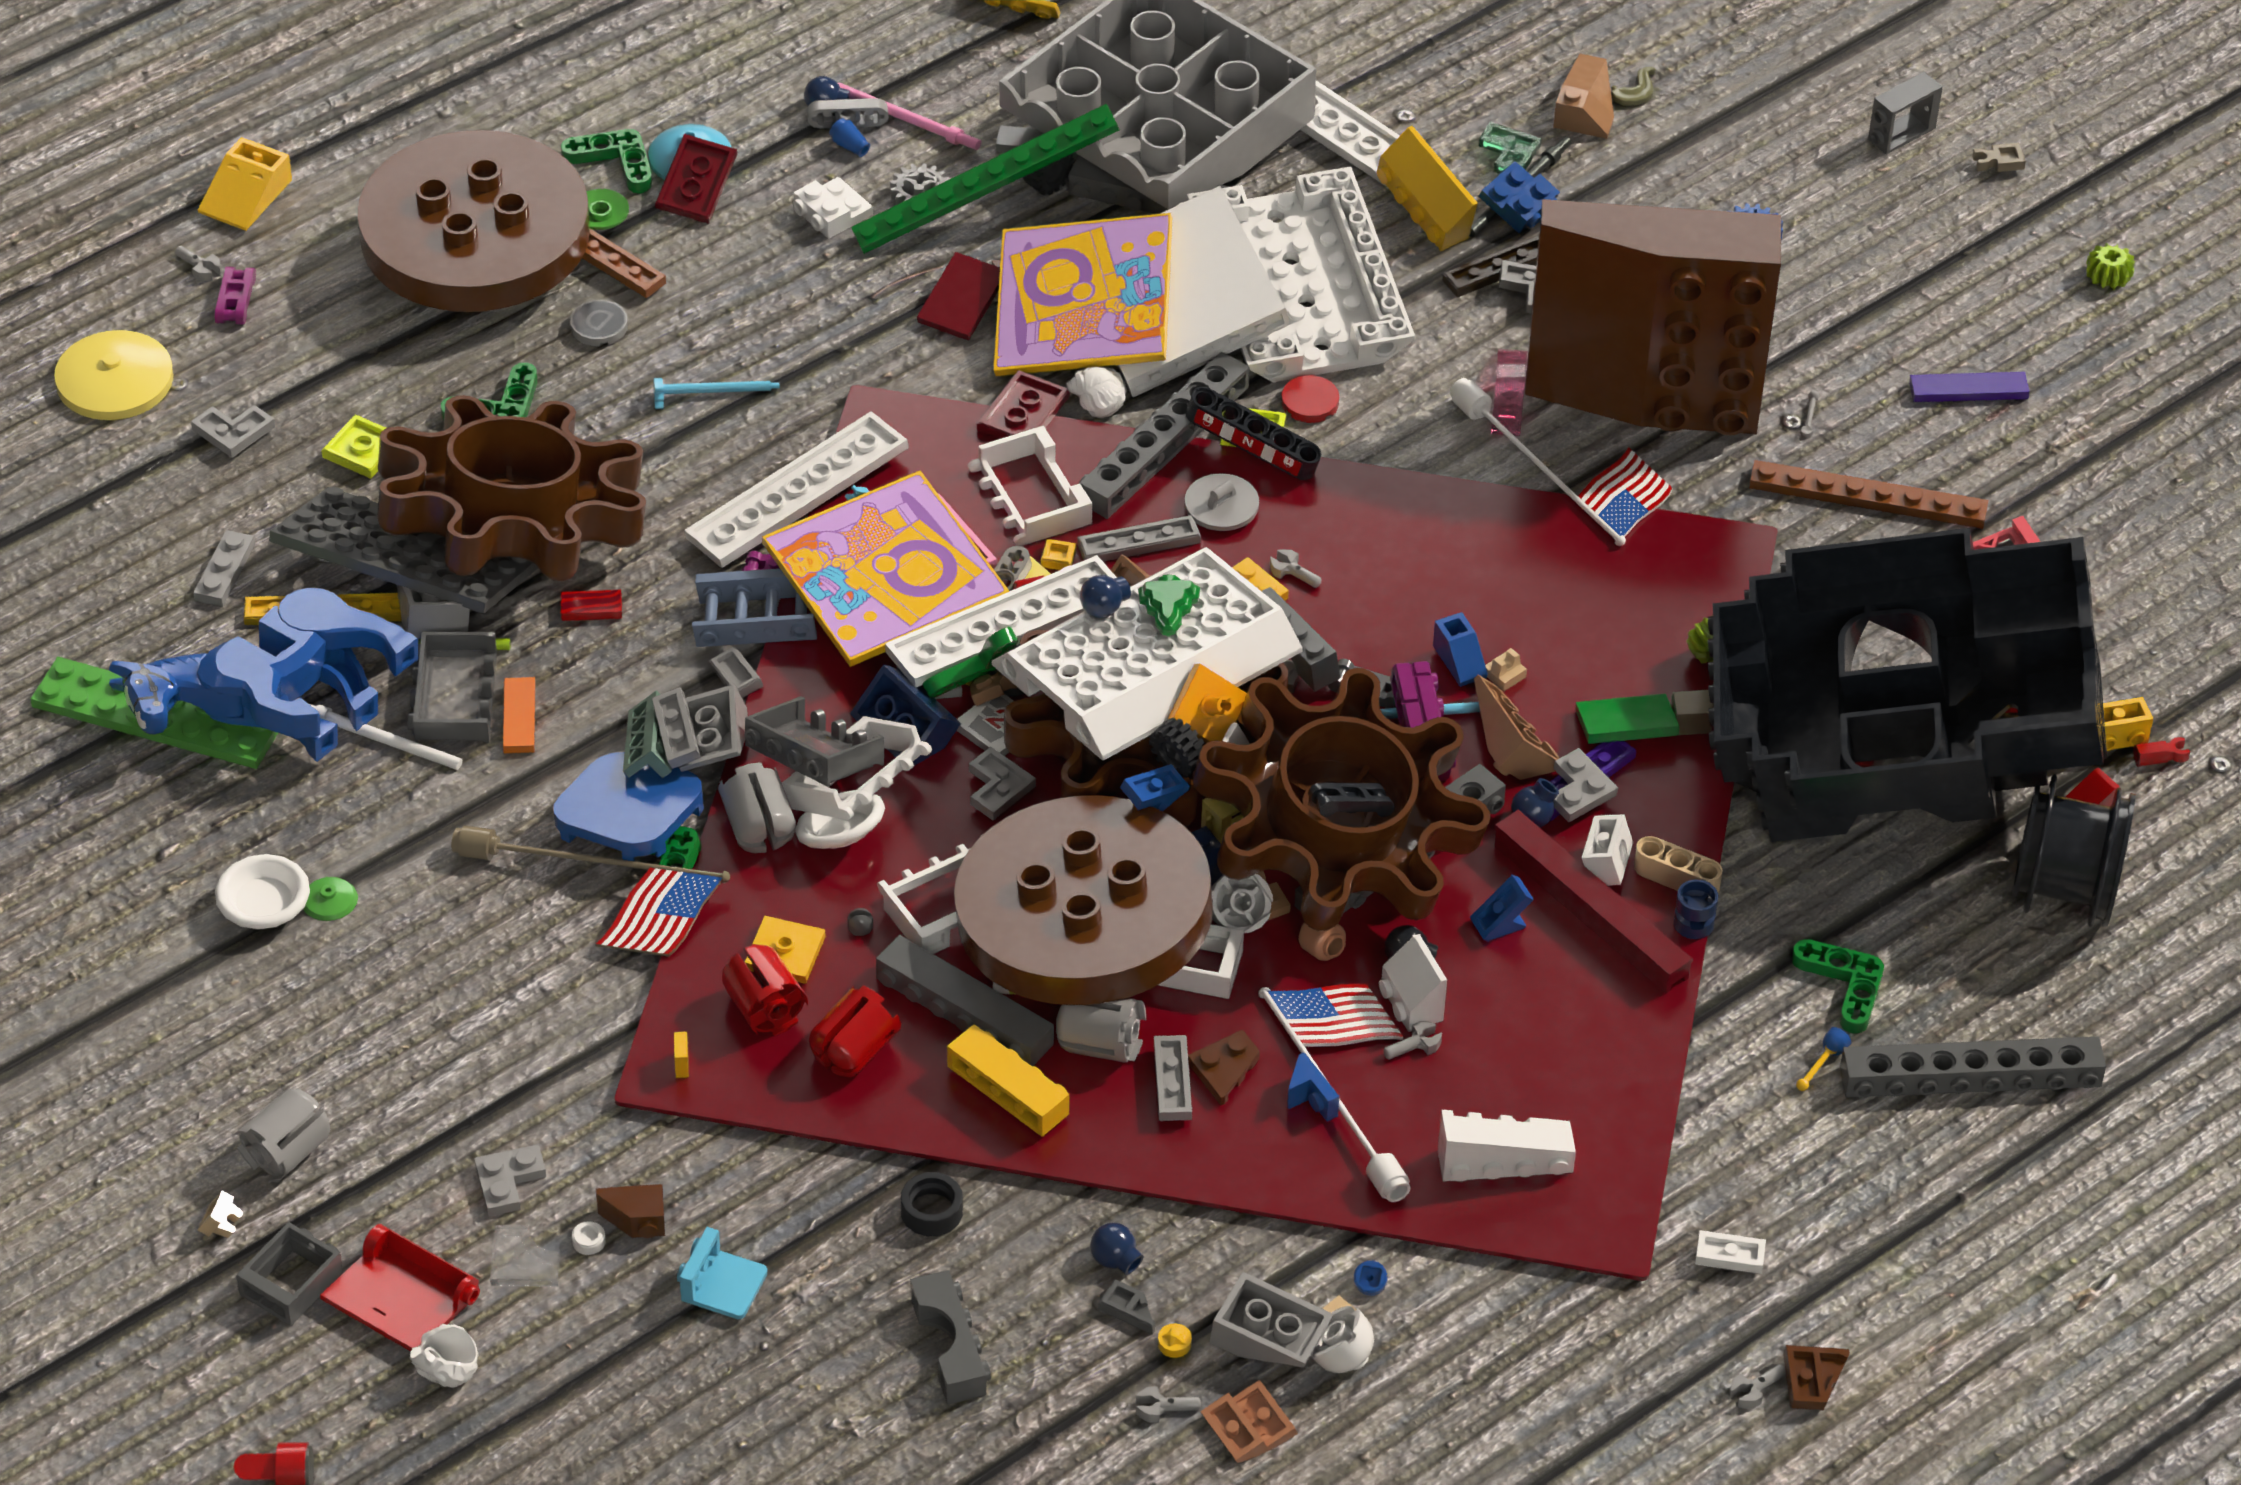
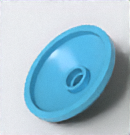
M699 124L674 126L659 134L652 141L648 151L649 164L655 174L665 180L684 134L731 147L729 140L722 133L708 126Z

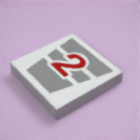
M1004 694L981 705H975L957 719L961 723L957 731L984 751L992 747L1005 756L1009 751L1004 744V710L1013 700Z

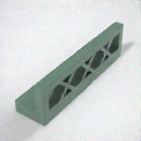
M657 690L628 711L623 772L628 777H631L647 764L661 778L672 772V768L667 761L652 701L653 697L661 695Z

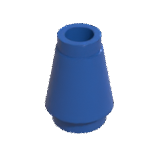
M841 118L830 129L829 135L837 145L857 154L859 157H863L869 151L870 143L867 142L851 120L846 121L844 118Z

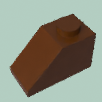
M662 1184L596 1188L598 1214L631 1238L665 1236Z

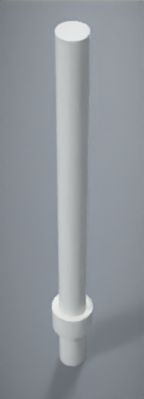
M320 704L317 706L311 705L319 711L321 719L336 723L339 728L455 770H458L462 765L463 760L459 757L364 724L356 731L349 718L332 712V709Z

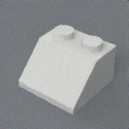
M1420 934L1414 935L1383 965L1382 980L1379 981L1382 996L1390 1000L1396 1019L1399 1022H1403L1408 1032H1411L1412 1025L1418 1022L1438 1023L1444 1020L1447 979Z

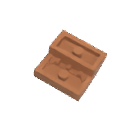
M1260 1379L1233 1398L1228 1392L1200 1411L1237 1463L1255 1458L1274 1449L1298 1434L1296 1428Z

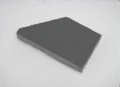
M1115 1279L1098 1302V1310L1153 1335L1155 1332V1322L1151 1317L1144 1292Z

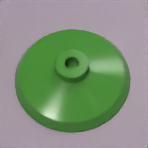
M337 877L321 878L309 885L310 894L303 910L307 915L317 920H338L353 911L358 901V894L354 886L346 880Z

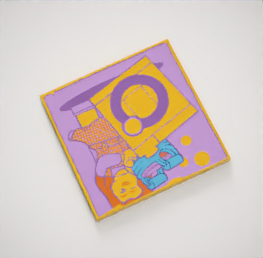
M1171 213L1003 229L993 369L995 376L1015 375L1018 370L1025 373L1165 361L1173 220Z
M917 471L762 536V544L850 667L886 652L885 643L1010 592L921 471Z

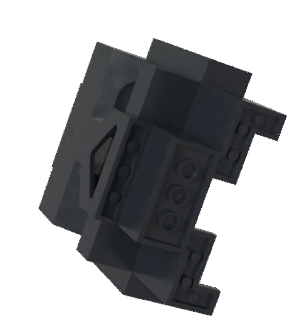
M1970 528L1789 549L1785 550L1786 562L1780 563L1781 573L1749 577V589L1744 590L1745 600L1713 603V616L1708 617L1709 634L1713 635V639H1708L1710 658L1713 657V662H1708L1710 680H1714L1713 685L1708 686L1710 703H1714L1713 708H1709L1710 726H1714V731H1709L1710 748L1717 751L1714 752L1716 771H1722L1724 782H1736L1757 792L1758 810H1764V812H1761L1763 830H1769L1771 842L1847 834L1858 815L1919 808L1952 823L1997 818L1995 791L2035 787V785L2047 786V770L2104 764L2103 758H2107L2101 665L2093 622L2091 580L2084 537L1974 550ZM1868 621L1912 640L1932 658V662L1851 671L1856 647ZM2010 708L2018 710V717L1998 719ZM1974 739L1975 750L1968 746ZM1920 756L1923 758L1918 762L1864 768L1855 764L1857 762Z

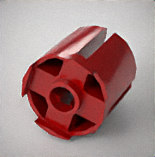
M752 944L744 948L746 955L752 962L751 966L764 987L763 989L739 953L736 952L728 959L722 970V982L726 991L746 1019V1022L757 1035V1031L762 1033L772 1032L774 1036L788 1031L799 1022L796 1016L802 1010L804 1002L808 1006L806 993L774 948L761 944Z
M862 985L859 989H854V986H852L811 1030L809 1036L810 1048L817 1061L826 1069L834 1064L831 1067L832 1073L842 1077H853L858 1075L901 1030L899 1016L896 1014L892 1018L889 1012L881 1005L885 999L874 990L865 985Z

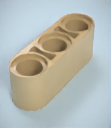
M1653 836L1643 837L1637 842L1634 869L1640 876L1677 891L1688 880H1704L1711 883L1717 889L1719 895L1723 870L1722 866L1715 860Z

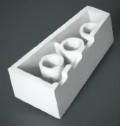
M1441 1110L1438 1155L1443 1181L1461 1182L1485 1178L1529 1177L1543 1174L1560 1175L1574 1171L1576 1151L1570 1121L1529 1117L1525 1122H1518L1508 1115H1500L1498 1120L1484 1119L1481 1113L1468 1112L1467 1117L1454 1116L1452 1110Z

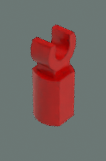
M2176 737L2168 743L2166 741L2134 745L2133 759L2137 767L2163 764L2169 760L2181 763L2189 760L2190 750H2179L2184 748L2185 738Z

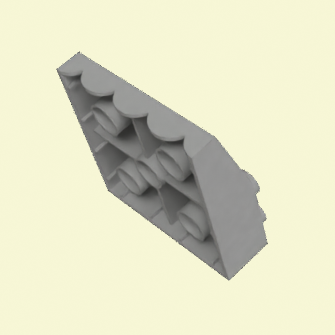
M1106 0L999 80V104L1006 111L1042 133H1046L1107 103L1119 127V131L1075 153L1163 207L1170 209L1182 202L1188 201L1187 194L1214 189L1219 184L1222 185L1242 176L1313 120L1315 115L1316 68L1201 0Z

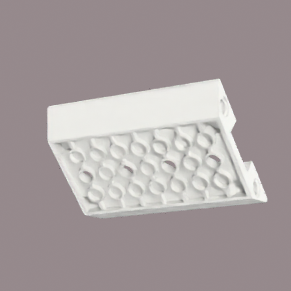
M1352 167L1298 175L1296 177L1295 191L1247 199L1242 185L1222 188L1286 307L1291 325L1240 348L1246 365L1250 367L1249 370L1274 383L1291 380L1300 376L1320 375L1387 362L1415 340L1414 331ZM1206 191L1187 194V200L1193 199ZM1276 217L1281 219L1282 221L1274 223L1269 219ZM1292 259L1297 263L1289 265L1285 260ZM1301 302H1309V303H1311L1313 306H1311V307H1304L1303 305H1301V304H1299V303H1301ZM1325 345L1328 347V349L1320 350L1315 346Z
M1205 547L1131 586L1130 599L1123 601L1119 609L1112 615L1105 618H1097L1084 611L992 660V665L1028 697L1040 690L1043 691L1064 710L1065 728L1104 761L1148 737L1168 720L1194 664H1202L1236 687H1239L1303 651L1283 609ZM1167 574L1175 575L1181 580H1190L1200 587L1199 602L1192 605L1191 612L1182 618V625L1170 637L1163 636L1155 626V617L1147 614L1146 606L1140 604L1138 589L1143 587L1145 582L1157 581L1161 576Z

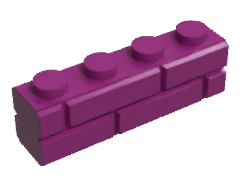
M1422 661L1413 662L1412 664L1396 663L1393 665L1390 683L1400 726L1412 728L1430 719L1444 716L1443 699L1437 698L1436 695L1438 677L1436 673H1431L1429 663ZM1456 759L1453 766L1446 773L1438 776L1440 781L1449 779L1451 769L1456 767Z

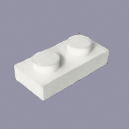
M1700 1230L1695 1265L1762 1274L1766 1240Z

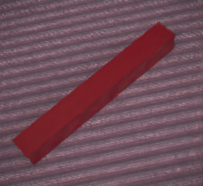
M1520 810L1515 811L1495 824L1494 846L1665 994L1671 990V985L1680 979L1686 981L1689 978L1693 958Z

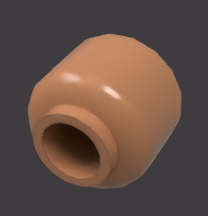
M1305 922L1301 926L1299 944L1302 949L1318 960H1331L1339 956L1344 950L1346 933L1341 925L1337 924L1328 931H1316L1308 927Z

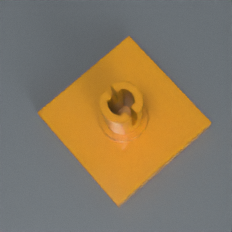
M1194 664L1168 719H1181L1184 725L1188 723L1191 725L1190 730H1196L1198 732L1197 737L1199 739L1202 738L1206 743L1222 741L1229 726L1233 722L1236 723L1247 693L1202 664Z

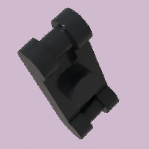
M1316 783L1308 790L1310 799L1316 804L1317 810L1324 817H1329L1335 812H1377L1380 817H1387L1395 809L1394 803L1386 796L1384 788L1378 783Z

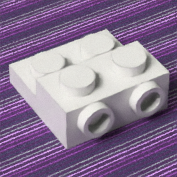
M839 177L824 185L815 180L793 192V208L799 216H803L816 231H820L828 239L873 215V206Z

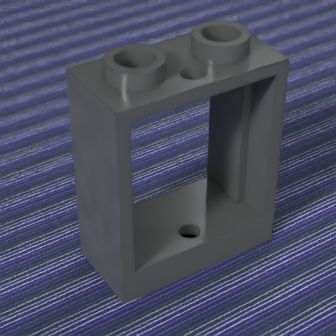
M1922 72L1875 97L1868 140L1887 155L1936 129L1943 86L1928 74ZM1911 107L1910 113L1895 120L1897 113Z
M288 1222L236 1274L239 1295L292 1326L320 1297V1294L343 1273L341 1254L334 1245L330 1243L325 1244L315 1238L307 1229L298 1228ZM292 1251L320 1267L293 1295L266 1279Z

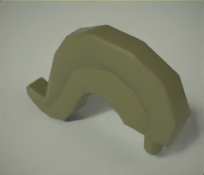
M1643 67L1638 70L1636 87H1622L1618 89L1613 85L1611 87V96L1614 102L1622 106H1637L1648 102L1653 95V84L1649 75H1655L1656 69L1654 67Z

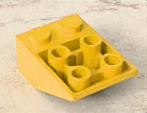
M241 137L225 154L198 208V213L247 231L292 181L289 155Z

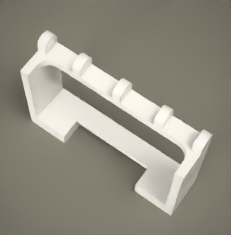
M1044 426L979 445V458L968 463V468L971 472L982 471L985 476L978 482L981 489L992 488L997 497L991 500L990 504L994 509L1004 507L1009 515L1002 521L1006 529L1016 527L1020 534L1016 535L1013 539L1016 546H1024L1092 524V502L1081 484L1070 486L1055 462L1056 445ZM1035 454L1066 502L1067 507L1023 521L991 467Z
M864 716L846 730V741L852 743V733L863 729L867 733V741L881 735L884 737V748L902 751L900 755L843 801L840 799L836 789L828 788L797 771L783 781L782 786L791 809L849 820L854 816L853 810L861 804L868 805L873 800L872 795L881 787H890L893 784L892 778L902 770L909 771L914 766L913 761L920 755L927 756L930 754L932 748L927 742L920 740L915 725Z
M964 844L956 846L957 855L942 862L936 856L930 858L929 864L931 867L914 875L909 869L902 871L903 880L890 886L884 880L877 883L878 890L884 897V910L908 940L932 954L950 946V930L958 926L956 912L921 927L897 896L959 868L970 850Z

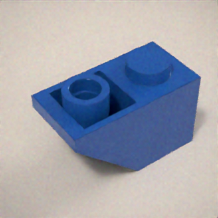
M1460 612L1436 620L1434 624L1433 647L1458 685L1461 687L1475 682L1474 678L1478 674L1483 678H1487L1488 673L1476 632L1464 614Z

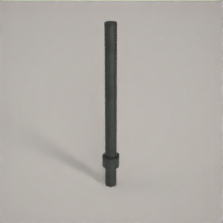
M1564 136L1554 146H1549L1541 154V158L1527 172L1535 178L1548 166H1553L1561 159V154L1572 144L1571 139ZM1490 207L1486 209L1472 223L1469 236L1474 237L1498 214Z

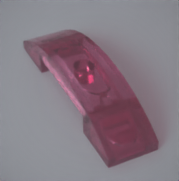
M1498 349L1493 416L1514 436H1520L1527 351ZM1492 423L1491 434L1504 435V434Z

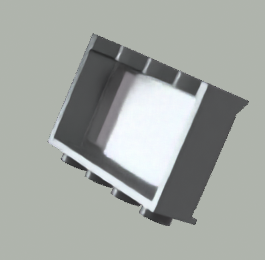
M422 632L421 644H418V660L415 661L419 662L418 666H413L412 672L413 685H416V689H411L410 705L411 708H414V712L408 713V730H414L415 742L418 743V740H481L489 743L497 659L495 632Z
M802 696L745 717V746L827 787L832 782L873 767L874 764L884 765L883 736L878 735L867 741V733L865 730L860 729L852 733V743L846 741V723L843 719L831 723V733L826 731V715L822 709L811 712L809 723L805 721V698Z

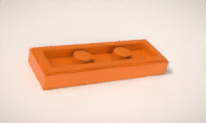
M535 677L504 678V754L535 753Z

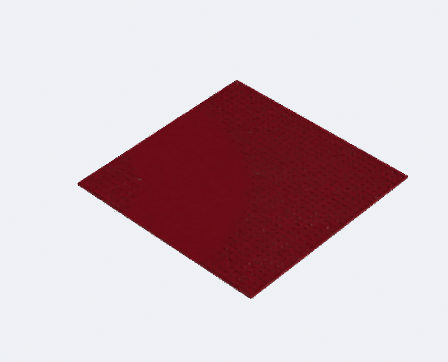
M853 385L850 388L836 433L872 411L908 440L909 448L810 511L808 517L848 501L845 495L854 493L851 489L853 485L865 487L872 491L917 471H921L937 494L944 498L995 556L998 564L1004 552L1010 547L1016 546L1013 539L1020 533L1016 527L1011 529L1004 527L1002 521L1009 515L1004 507L994 509L990 504L991 500L997 496L992 488L982 490L979 486V480L985 477L982 471L971 472L968 468L970 461L979 458V445L999 440L996 437L977 431V422L990 405ZM1054 416L1045 429L1056 445L1055 462L1070 486L1079 484L1084 475L1092 472L1098 466L1101 459L1107 458L1121 441H1125L1131 436L1136 428ZM1195 437L1108 519L1092 511V524L1046 538L1076 543V552L1072 563L1074 565L1084 561L1077 544V537L1189 516L1185 509V494L1193 482L1211 474H1230L1243 478L1255 488L1259 497L1258 512L1250 523L1229 531L1211 530L1196 523L1201 535L1200 543L1127 558L1148 575L1152 576L1205 547L1230 567L1235 566L1248 557L1289 590L1288 599L1285 601L1337 652L1338 660L1348 659L1354 666L1391 676L1393 665L1396 663L1412 664L1413 662L1427 661L1430 665L1431 673L1437 674L1438 690L1436 695L1437 698L1443 699L1444 704L1478 702L1475 682L1460 687L1433 647L1435 621L1462 612L1476 632L1485 665L1507 652L1510 648L1520 655L1521 664L1527 668L1526 678L1503 691V693L1518 708L1519 712L1517 714L1534 726L1537 730L1534 734L1542 743L1543 741L1548 742L1559 758L1577 748H1580L1587 754L1600 744H1588L1575 711L1576 702L1666 694L1671 705L1673 692L1708 690V686L1713 685L1714 680H1710L1708 662L1702 664L1688 648L1686 642L1689 637L1688 632L1695 628V623H1700L1704 617L1712 616L1713 603L1745 600L1744 590L1749 589L1750 576L1771 573L1778 531L1773 526L1656 509L1631 529L1625 536L1626 542L1624 545L1617 546L1615 544L1616 540L1566 494L1321 457L1315 474L1311 479L1299 480L1238 447L1220 445L1221 441ZM1035 454L991 467L1023 521L1067 507L1066 502ZM1046 539L1022 546L1028 550L1029 555L1040 565ZM1277 550H1293L1299 554L1297 564L1321 577V584L1314 588L1291 574H1286L1281 579L1277 578L1271 572L1270 557L1278 560ZM1118 559L1104 561L1103 563L1111 570ZM1045 568L1050 574L1060 571ZM1002 580L1006 587L1011 584L1009 580ZM796 597L780 598L777 616L795 615ZM807 607V614H812ZM814 617L817 639L765 643L756 670L757 675L761 678L763 687L748 694L745 703L748 716L802 696L805 698V721L810 723L811 712L822 709L826 715V731L831 733V723L839 719L845 721L846 730H848L857 722L850 715L851 711L883 665L896 668V664L884 652L850 667ZM1300 677L1294 692L1291 694L1303 704L1323 706L1334 701L1336 692L1330 690L1328 686L1314 691ZM966 684L962 685V697L936 699L956 719L975 706L971 697L970 686ZM1038 691L1029 697L1024 693L1019 696H1013L1009 698L1013 701H1016L1019 699L1035 697L1043 694L1044 692ZM1481 712L1442 716L1452 719L1460 725L1463 730L1464 739L1456 757V767L1451 769L1449 779L1440 781L1441 784L1446 787L1478 764H1481L1502 781L1506 787L1504 806L1496 814H1490V821L1480 846L1468 855L1435 851L1434 855L1430 858L1442 874L1444 882L1433 912L1425 919L1417 921L1406 919L1394 908L1389 900L1383 895L1374 892L1366 898L1359 908L1354 909L1351 907L1343 913L1338 923L1344 928L1346 933V942L1342 953L1331 960L1320 961L1302 949L1299 944V932L1304 923L1301 911L1294 906L1295 889L1300 886L1299 883L1290 875L1279 870H1264L1268 885L1277 882L1291 905L1290 913L1270 919L1261 928L1250 933H1244L1243 953L1229 999L1159 985L1128 997L1144 1002L1146 1020L1140 1019V1029L1137 1038L1143 1040L1140 1052L1135 1061L1128 1060L1125 1063L1069 1053L1062 1049L1056 1034V1018L1061 1004L1035 1001L1017 994H1003L1054 1024V1045L1034 1066L1039 1068L1044 1076L1052 1082L1062 1085L1069 1093V1115L1043 1137L947 1066V1046L964 1033L955 1024L943 1017L935 1016L926 1007L908 1000L902 993L891 987L884 986L876 979V958L899 935L905 937L884 910V897L878 890L877 883L884 880L890 886L903 880L902 871L909 869L913 875L931 867L929 859L934 856L940 862L958 854L956 846L964 844L967 849H970L982 834L1006 817L1035 804L1059 799L1061 769L1066 760L1055 755L1019 758L1010 754V752L1006 754V758L1036 778V787L993 821L973 807L970 802V796L986 783L969 772V763L982 754L984 750L956 731L944 749L915 765L909 771L902 770L892 778L893 784L890 787H881L874 793L881 797L885 805V811L882 820L872 831L856 843L835 849L810 848L799 842L796 833H794L790 841L774 851L768 837L764 839L766 853H751L743 850L737 843L717 787L700 838L701 851L693 869L715 873L727 871L730 874V880L727 883H721L703 905L686 939L669 957L661 956L615 1093V1104L621 1107L1646 1281L1649 1278L1708 936L1702 939H1689L1680 935L1675 930L1673 923L1678 891L1637 874L1634 869L1636 846L1641 838L1653 836L1713 859L1720 864L1734 782H1724L1722 771H1716L1714 752L1717 751L1710 748L1709 733L1625 740L1627 744L1636 750V757L1609 777L1618 787L1617 796L1571 822H1568L1560 814L1554 820L1541 827L1546 834L1583 864L1582 855L1594 816L1625 815L1633 845L1621 885H1611L1608 887L1693 958L1689 978L1686 981L1680 979L1671 985V990L1665 994L1494 846L1495 824L1512 814L1511 803L1515 794L1525 787L1534 786L1539 778L1550 782L1559 774L1555 771L1519 780L1511 774L1504 776L1493 766L1495 760L1487 748ZM1398 718L1389 719L1391 722L1400 725ZM796 730L786 734L828 756L838 752ZM744 742L740 756L726 760L720 781L722 780L724 785L728 779L736 775V768L761 762L764 768L774 770L775 767L781 783L796 771L745 746ZM884 748V765L874 764L873 767L837 780L828 788L836 789L838 793L857 790L896 757ZM1117 793L1110 796L1129 799L1125 793ZM1199 793L1197 815L1193 822L1186 827L1190 832L1201 828L1202 800L1207 797ZM791 809L797 825L799 818L805 812ZM1239 812L1238 814L1232 816L1231 819H1233L1234 817L1240 815L1241 813ZM959 868L897 896L921 927L956 912L954 889ZM1511 875L1520 877L1534 899L1519 914L1526 927L1489 941L1484 940L1470 919V916ZM856 908L867 909L873 917V929L867 935L856 936L848 930L849 914ZM764 916L825 929L826 936L806 984L798 982L807 995L808 1006L804 1002L802 1010L796 1016L799 1022L788 1031L776 1036L772 1032L762 1033L757 1031V1035L746 1022V1019L726 991L722 982V970L732 955L738 952L745 962L747 955L744 948L753 944ZM1212 919L1211 924L1217 925ZM1411 925L1422 931L1429 943L1438 946L1435 960L1447 979L1444 1020L1435 1023L1436 1029L1434 1034L1425 1036L1430 1038L1442 1032V1041L1438 1050L1427 1055L1423 1049L1416 1048L1392 1059H1387L1384 1055V1048L1402 1040L1383 1039L1341 1046L1305 1047L1329 1084L1339 1095V1099L1376 1154H1393L1409 1177L1411 1189L1408 1195L1400 1201L1389 1202L1381 1197L1367 1176L1366 1167L1371 1156L1339 1109L1338 1117L1326 1121L1320 1112H1315L1312 1109L1309 1100L1291 1109L1287 1108L1288 1089L1298 1056L1301 1052L1265 998L1259 997V990L1267 987L1271 991H1297L1338 984H1366L1402 1034L1403 1040L1410 1038L1413 1035L1412 1031L1408 1032L1403 1022H1399L1396 1019L1393 1005L1388 998L1385 999L1381 994L1379 981L1382 980L1383 965L1388 961L1384 949L1388 934L1396 927ZM958 926L951 929L950 946L934 953V955L993 989V981L986 977L966 954L961 943ZM1199 949L1185 966L1219 973L1224 954ZM751 971V973L753 974V976L755 977V979L757 980V982L759 983V985H760L761 988L763 989L764 987H763L762 984L760 983V981H759L758 977L756 976L755 972ZM862 985H865L885 999L881 1005L889 1012L892 1018L896 1014L899 1016L901 1030L858 1075L842 1077L832 1073L831 1067L834 1064L826 1069L817 1061L810 1048L809 1036L814 1026L852 986H854V989H859ZM1243 1030L1259 1049L1260 1058L1255 1066L1246 1072L1239 1086L1235 1085L1228 1094L1227 1102L1220 1105L1189 1066L1192 1120L1159 1121L1154 1036L1186 1035L1188 1055ZM674 1032H687L689 1077L676 1078ZM1441 1110H1452L1454 1116L1467 1117L1468 1112L1481 1113L1482 1118L1498 1120L1500 1115H1508L1518 1122H1525L1529 1117L1570 1121L1576 1151L1574 1171L1560 1175L1543 1174L1529 1177L1485 1178L1461 1182L1443 1181L1438 1155Z

